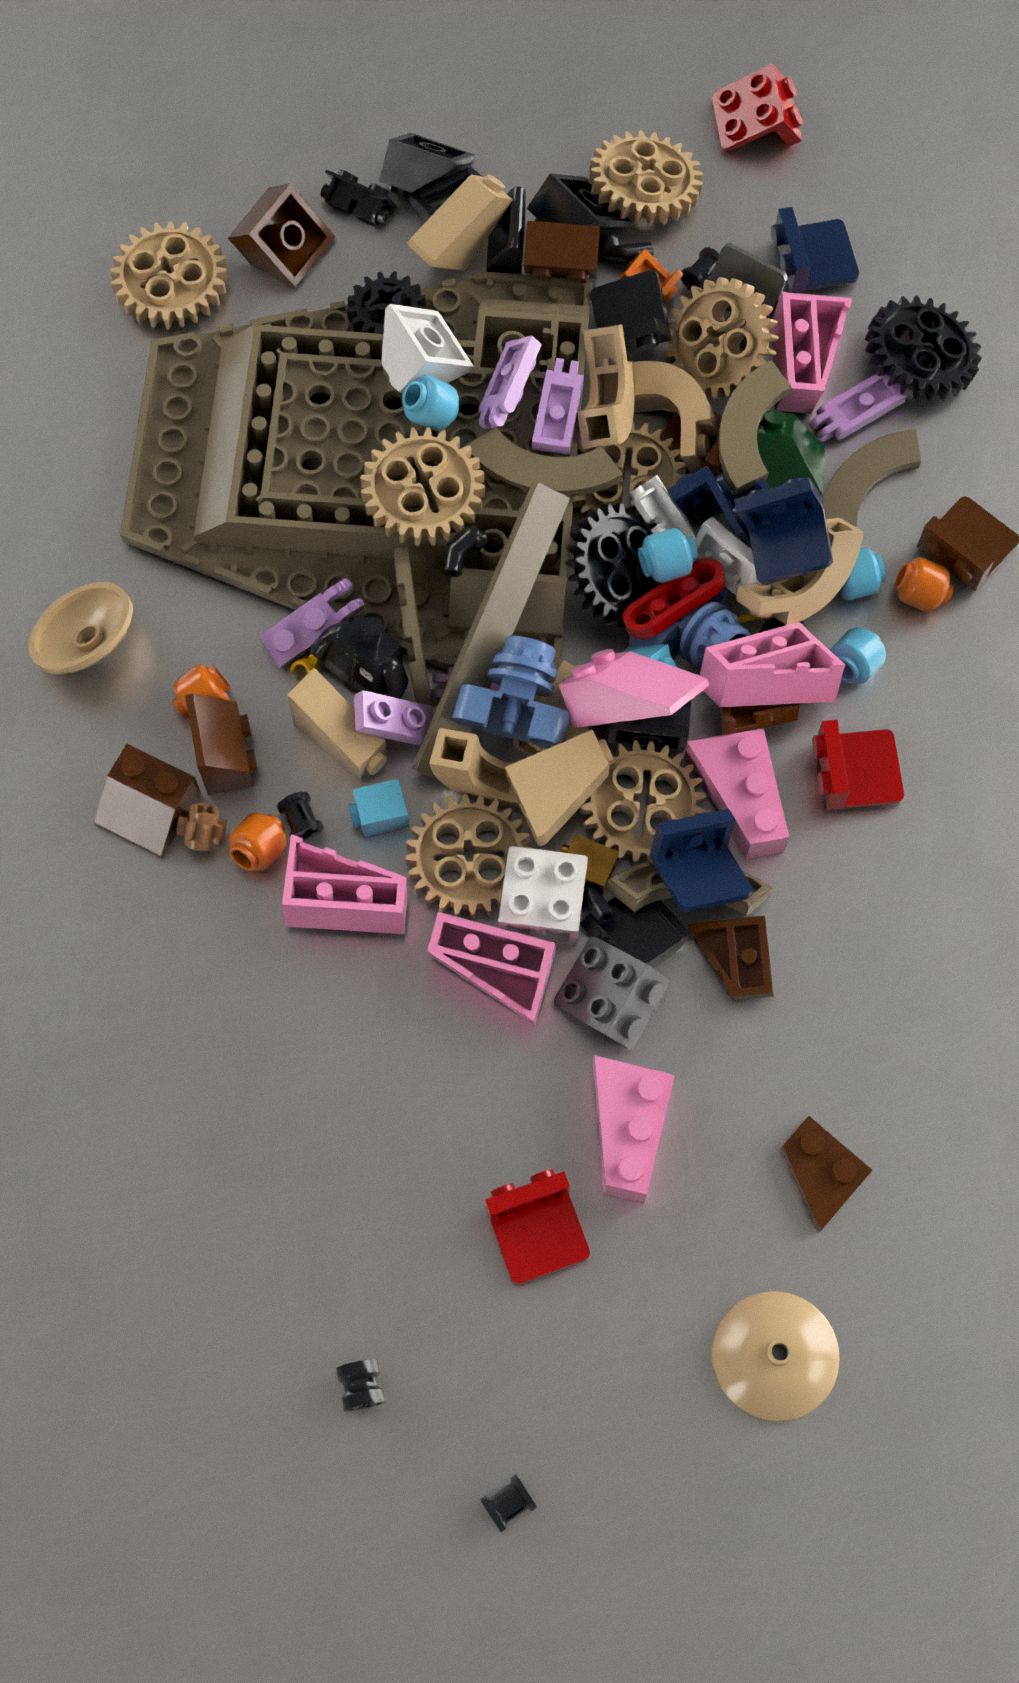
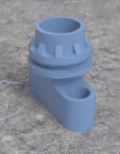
M724 586L720 593L656 636L646 640H638L630 636L629 646L668 644L671 657L679 650L683 660L701 668L706 647L750 636V633L740 625L737 615L723 605L728 594V588Z
M508 636L504 648L493 658L492 665L495 668L489 669L487 678L491 682L500 686L499 692L475 685L462 684L452 720L470 728L546 748L564 742L570 713L564 709L535 701L536 696L549 697L554 693L555 687L551 683L556 680L557 676L553 663L556 650L552 646L532 638Z

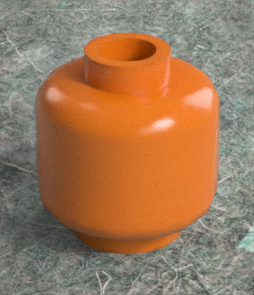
M917 557L911 562L906 561L901 566L895 579L894 588L898 590L900 601L929 613L934 611L940 604L946 605L953 594L954 585L950 583V571L946 567L923 557Z
M197 664L174 682L173 690L177 697L172 700V703L184 718H188L185 695L198 694L229 700L227 692L231 690V687L214 665L207 667Z
M252 813L247 815L232 831L228 839L229 853L233 861L247 871L268 869L284 852L287 846V837L284 833L283 823L271 814Z

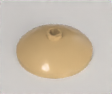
M109 582L90 583L68 592L49 606L34 625L28 642V651L31 659L41 670L51 674H71L94 666L113 652L125 637L133 614L131 599L120 586Z
M778 1291L762 1292L743 1299L724 1316L714 1336L712 1363L721 1389L735 1406L758 1419L774 1422L789 1421L808 1414L827 1398L838 1375L839 1347L830 1323L814 1305L790 1293ZM781 1345L785 1348L787 1353L785 1360L780 1361L773 1357V1346Z

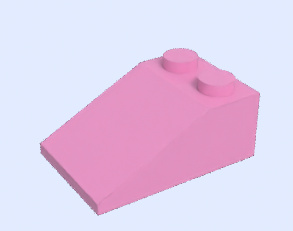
M613 649L593 654L590 663L573 668L571 670L572 675L559 684L567 711L570 713L573 728L672 715L709 686L706 677L631 651L614 654Z

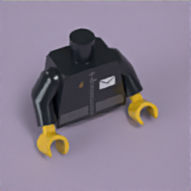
M358 616L351 623L345 620L327 627L309 649L311 654L295 661L290 667L291 673L297 671L301 666L305 667L307 674L313 668L319 672L320 666L318 662L321 660L324 661V668L357 693L364 690L399 699L402 698L409 682L403 666L401 644L383 631L382 622L374 617Z

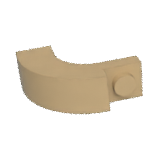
M621 324L583 331L589 369L590 393L586 408L577 411L582 448L588 449L620 444L628 438L634 416L632 361L627 360L623 326Z
M659 361L632 362L634 413L665 410L680 416L681 458L685 465H687L690 473L702 469L704 457H707L710 452L708 437L719 436V428L714 410L701 386L690 374L675 365Z
M841 518L826 519L833 555V563L829 567L768 585L757 583L738 586L736 601L750 609V613L755 616L765 618L773 616L785 625L794 624L811 617L825 607L847 581L858 558L864 532Z
M439 728L429 763L436 778L462 796L467 794L469 799L477 801V798L481 795L484 797V805L490 806L497 799L499 800L500 810L511 808L513 813H517L520 806L507 780L505 767L511 765V763L502 761L487 753L482 748L477 734Z

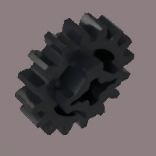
M395 271L391 273L390 278H384L382 272H378L377 279L374 281L368 276L364 277L365 286L354 285V295L347 298L349 307L347 308L349 322H352L353 332L383 334L385 309L389 304L426 309L425 295H421L420 285L415 284L411 286V278L408 275L402 280H398L397 272Z

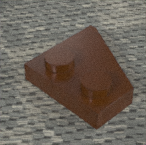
M799 703L719 707L722 735H731L796 721L799 714Z
M765 915L689 924V931L734 1001L774 997Z
M810 1116L806 1118L781 1148L789 1168L792 1169L795 1175V1182L799 1192L805 1198L813 1216L814 1226L820 1232L872 1172L869 1166Z

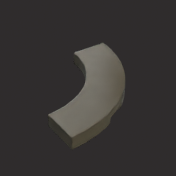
M772 360L759 366L739 383L726 403L718 433L719 460L723 474L734 495L752 488L753 483L758 479L762 478L766 481L769 472L765 468L758 450V426L768 410L782 398L790 395L791 385Z
M497 427L464 445V447L471 446V458L479 457L480 469L499 482L502 480L510 485L521 488L522 492L528 493L534 481L540 482L561 494L577 493V496H582L609 488L623 479V473L602 446L576 456H544L515 445Z
M916 429L900 431L877 438L862 446L846 459L835 472L824 494L823 505L826 519L841 518L857 528L860 505L874 484L897 472L919 468L921 457Z
M408 546L398 547L394 551L395 574L415 702L431 705L430 681L421 635L415 579Z
M649 862L641 863L616 874L607 880L605 888L606 891L634 912L655 901L672 898L654 864L649 865ZM743 871L753 889L751 897L724 905L746 917L770 897L773 888Z

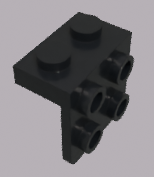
M654 270L641 272L592 289L590 297L596 327L603 328L622 324L626 354L637 350H651L658 347L660 343L672 340L660 277Z

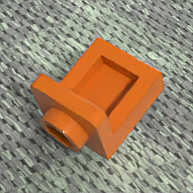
M644 249L634 258L619 278L623 279L641 272L654 270L659 274L664 302L666 303L679 290L676 283L683 276V273L677 269L670 274Z

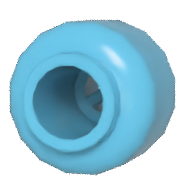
M423 375L410 382L404 390L402 403L405 415L411 422L424 428L430 427L432 431H440L447 428L456 419L459 412V396L456 389L450 384L433 376Z
M678 528L648 535L644 539L643 547L638 548L639 561L646 577L651 576L658 583L689 575L692 570L693 560L698 558L694 539L692 537L686 538L684 533Z
M868 547L860 548L855 566L847 581L838 592L844 600H853L873 595L879 591L881 583L886 580L885 567L880 554H874Z
M858 627L849 629L830 649L845 664L841 681L857 685L867 682L884 664L886 658L885 647L879 636L874 632Z

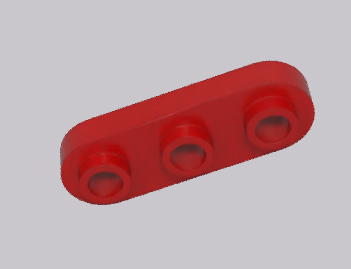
M711 558L696 560L693 562L689 575L663 582L631 603L623 613V621L627 633L634 639H650L720 593L726 582L722 565L717 560Z

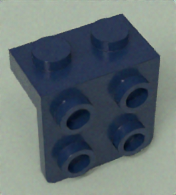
M793 207L778 209L776 224L771 226V237L774 246L778 248L780 268L787 274V282L791 293L853 283L858 280V265L842 220L834 219L798 226Z
M705 466L695 473L682 476L674 486L667 489L675 504L695 528L723 511L734 532L752 550L749 529L736 512L734 499L738 497L734 495L722 474L715 477L708 466Z
M810 477L803 479L793 478L786 481L783 485L767 490H754L749 492L747 496L734 499L736 512L749 529L756 578L762 585H768L827 568L833 563L823 499Z
M729 809L705 812L701 815L677 820L672 819L657 824L649 857L677 907L682 912L689 913L746 900L751 897L752 886L728 848L735 824V818Z

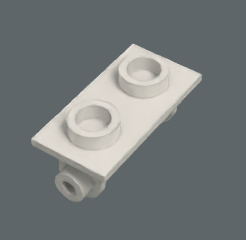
M658 475L629 493L632 498L631 505H635L645 522H648L649 525L657 524V526L651 529L653 534L678 528L684 533L686 538L692 537L695 540L696 533L673 501Z

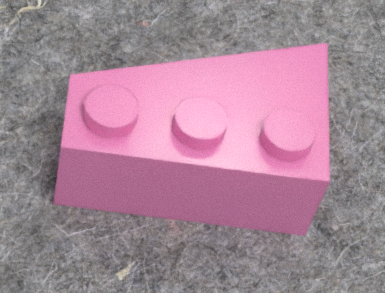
M782 292L772 319L776 320L778 324L771 328V334L779 336L778 340L772 342V349L776 352V355L772 357L774 364L791 385L790 395L775 403L776 410L811 414L825 390L836 354L835 350L844 328L843 324L852 298Z
M800 622L706 647L700 676L706 677L709 686L703 691L719 707L835 702L845 664Z
M764 729L687 741L684 760L687 765H694L693 771L697 778L702 779L701 784L704 793H706L707 798L712 800L717 810L729 809L735 818L731 837L744 858L751 859L784 853L789 840V834Z
M291 834L282 899L285 926L404 934L408 900L407 878L405 876L362 860L359 863L337 855V851L327 847L324 850L304 843L302 838Z
M438 912L427 949L429 955L536 1026L556 953V944Z
M594 1055L593 1076L604 1194L644 1204L675 1075Z

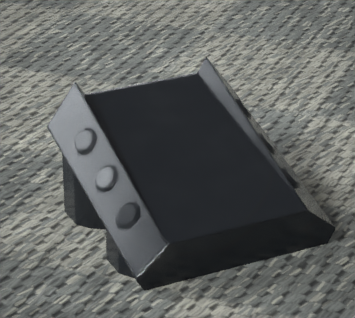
M614 897L608 903L614 910L615 916L608 923L599 924L591 913L580 922V925L587 932L589 939L597 937L648 964L652 968H655L674 955L692 936L661 900L650 903L634 912Z

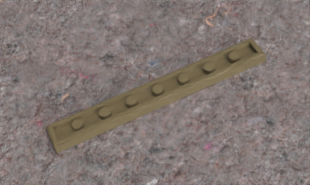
M533 481L411 768L435 779L437 778L433 774L429 763L439 728L466 733L472 732L473 728L458 724L452 720L460 687L462 684H469L490 689L492 682L487 678L489 669L495 668L492 665L493 658L504 648L506 638L513 635L570 500L569 497L540 482Z

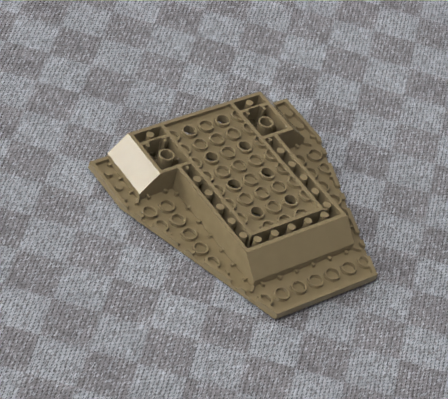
M481 272L472 274V279L456 282L455 278L442 280L441 285L421 289V295H425L426 309L435 310L440 313L474 365V368L469 373L448 383L458 393L459 408L464 404H473L479 409L506 342L532 335L542 344L536 357V365L529 374L523 389V396L517 403L515 410L508 414L504 425L497 427V429L515 445L532 453L551 457L576 456L580 429L578 415L576 417L569 455L532 450V439L536 424L533 414L539 409L546 370L554 371L556 358L564 359L563 372L569 373L571 360L579 361L577 374L585 375L586 349L583 331L589 328L592 279H588L586 283H575L568 281L565 277L538 280L531 278V275ZM344 301L331 303L330 308L307 312L306 308L250 320L249 325L233 328V324L219 326V331L200 335L190 332L151 340L120 531L122 542L294 610H297L319 593L324 594L327 589L339 581L348 578L352 583V587L345 595L331 603L335 612L337 613L350 601L361 598L366 605L365 608L347 621L351 623L358 616L379 619L383 624V631L401 644L402 653L407 654V647L401 621V605L396 583L394 551L395 548L408 546L415 579L418 614L426 662L448 670V667H454L528 493L522 492L521 488L510 485L502 480L499 482L484 472V483L482 484L485 485V497L480 498L482 499L481 511H474V523L463 521L464 528L474 525L478 526L479 530L485 531L488 537L487 544L479 551L471 548L465 553L462 575L456 578L443 574L448 542L441 534L436 535L434 546L431 545L428 537H422L420 545L416 546L414 536L409 535L404 543H400L398 531L387 537L385 533L386 524L379 527L374 526V515L366 514L365 504L367 502H362L361 490L364 488L361 487L360 478L361 475H365L364 463L373 462L371 454L373 449L384 452L383 439L390 441L392 444L396 443V432L399 431L406 439L410 438V430L413 427L417 431L418 436H423L426 428L411 422L406 417L404 406L397 410H391L384 406L386 401L391 398L402 400L403 393H400L391 385L389 375L381 364L383 334L353 332L352 322H349L348 304L345 305ZM582 387V392H581V397H580V402H579L578 411H579V410H582L583 387ZM316 393H326L330 396V399L323 404H315L310 401L311 397ZM478 410L477 413L469 416L458 412L456 419L443 430L446 431V441L448 442L456 436L460 437L461 449L464 445L493 428L484 430L480 427V413ZM431 430V432H432V437H436V438H437V436L439 435V433H440L442 430H440V431H432V430ZM309 458H316L322 462L320 467L315 470H306L301 466ZM408 460L416 472V483L422 484L414 461ZM437 461L425 463V465L432 467L440 464ZM396 475L391 477L390 479L393 481H400L406 477ZM424 488L432 512L438 513L430 501L429 489ZM444 492L441 494V496L447 498L456 495L453 492ZM574 494L565 495L570 500L512 635L532 638L552 646L556 650L553 660L556 671L560 667L568 577V566L565 565V562L569 560L570 553L566 550V546L570 545L571 541L570 532ZM411 506L405 510H407L408 512H417L422 508L418 506ZM454 529L450 530V540L458 534Z

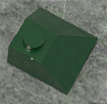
M778 410L768 411L762 421H760L757 431L759 454L765 468L769 472L765 482L770 488L783 485L786 481L793 478L803 479L810 477L822 496L825 447L795 414L784 413Z

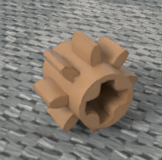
M195 803L190 806L189 811L183 810L182 816L178 817L176 834L185 835L184 844L188 848L197 851H209L213 849L214 843L221 844V838H225L227 820L218 819L219 809L206 803Z

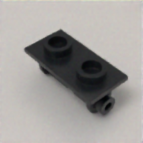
M326 169L325 173L331 178L330 185L324 184L321 189L320 196L325 199V203L349 212L355 200L358 203L353 212L354 215L375 225L378 223L384 224L387 221L389 211L386 210L387 205L393 208L397 206L388 196L390 192L387 189L374 183H370L369 187L357 183L358 177L342 169H339L338 174Z

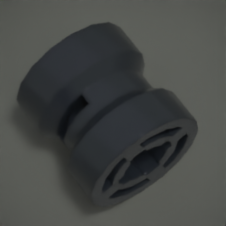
M377 1359L356 1361L336 1368L338 1381L344 1385L345 1394L342 1397L344 1412L362 1410L386 1403L384 1391L378 1386L377 1376L380 1373Z

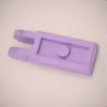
M348 578L339 581L327 589L324 594L319 593L259 635L280 668L286 667L309 651L327 627L341 621H347L365 608L366 605L363 600L358 598L347 603L337 613L333 609L331 603L345 595L352 587V583Z

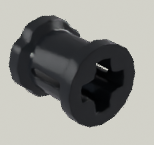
M710 247L703 248L699 252L698 260L691 267L684 268L681 271L683 276L680 279L691 293L692 286L704 290V280L711 279L719 253Z
M301 791L288 795L278 802L276 806L279 814H284L291 829L290 838L292 834L302 838L303 842L314 838L324 829L322 822L316 820L309 805L311 798L308 792Z
M516 1474L510 1478L511 1483L490 1498L484 1496L480 1499L501 1533L506 1530V1524L527 1509L533 1511L537 1508Z

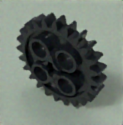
M916 295L911 303L904 296H901L898 303L890 300L886 308L881 306L868 326L869 331L864 340L869 342L865 352L873 354L869 363L870 365L881 366L877 375H888L890 377L887 383L889 387L896 383L901 385L900 394L902 395L909 389L912 390L915 400L918 399L921 393H925L929 402H932L936 394L942 401H945L949 394L957 397L961 389L966 390L979 371L977 366L982 357L977 353L981 345L973 343L977 334L976 332H966L965 329L969 324L968 321L958 322L956 320L958 311H954L951 314L945 312V303L937 308L934 307L932 298H929L926 304H922L920 298Z
M610 503L587 512L586 518L577 521L579 529L570 532V536L576 543L566 546V550L574 555V559L566 561L565 565L574 568L575 573L568 577V581L578 582L579 587L573 594L574 596L582 594L585 596L582 608L585 609L593 606L592 618L604 617L605 625L616 623L617 628L625 627L623 621L625 609L631 603L661 584L656 582L651 576L646 577L644 575L638 556V548L643 547L645 537L653 534L651 529L657 526V524L654 523L647 526L641 514L636 516L635 506L625 508L623 503L613 506Z

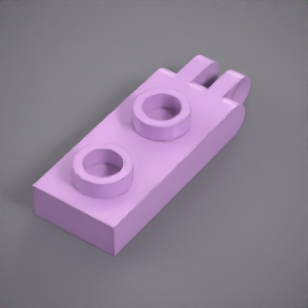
M532 335L506 342L479 407V425L482 429L486 430L503 426L508 414L515 410L517 403L521 400L524 386L530 372L536 365V357L542 345Z
M556 358L554 371L546 370L532 439V450L569 455L584 381V375L577 374L579 361L571 360L569 373L563 372L564 359Z
M876 373L820 406L816 411L818 416L809 422V426L813 431H816L826 425L817 434L822 442L833 436L837 440H841L905 403L907 394H900L898 383L889 387L887 385L890 379L888 375L878 376Z
M364 690L354 695L356 732L422 745L435 714L433 713L432 706Z

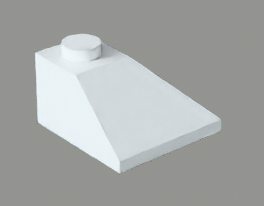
M394 304L387 306L385 309L381 364L389 375L391 385L400 393H404L410 382L423 375L433 376L449 383L469 373L474 368V365L438 311Z

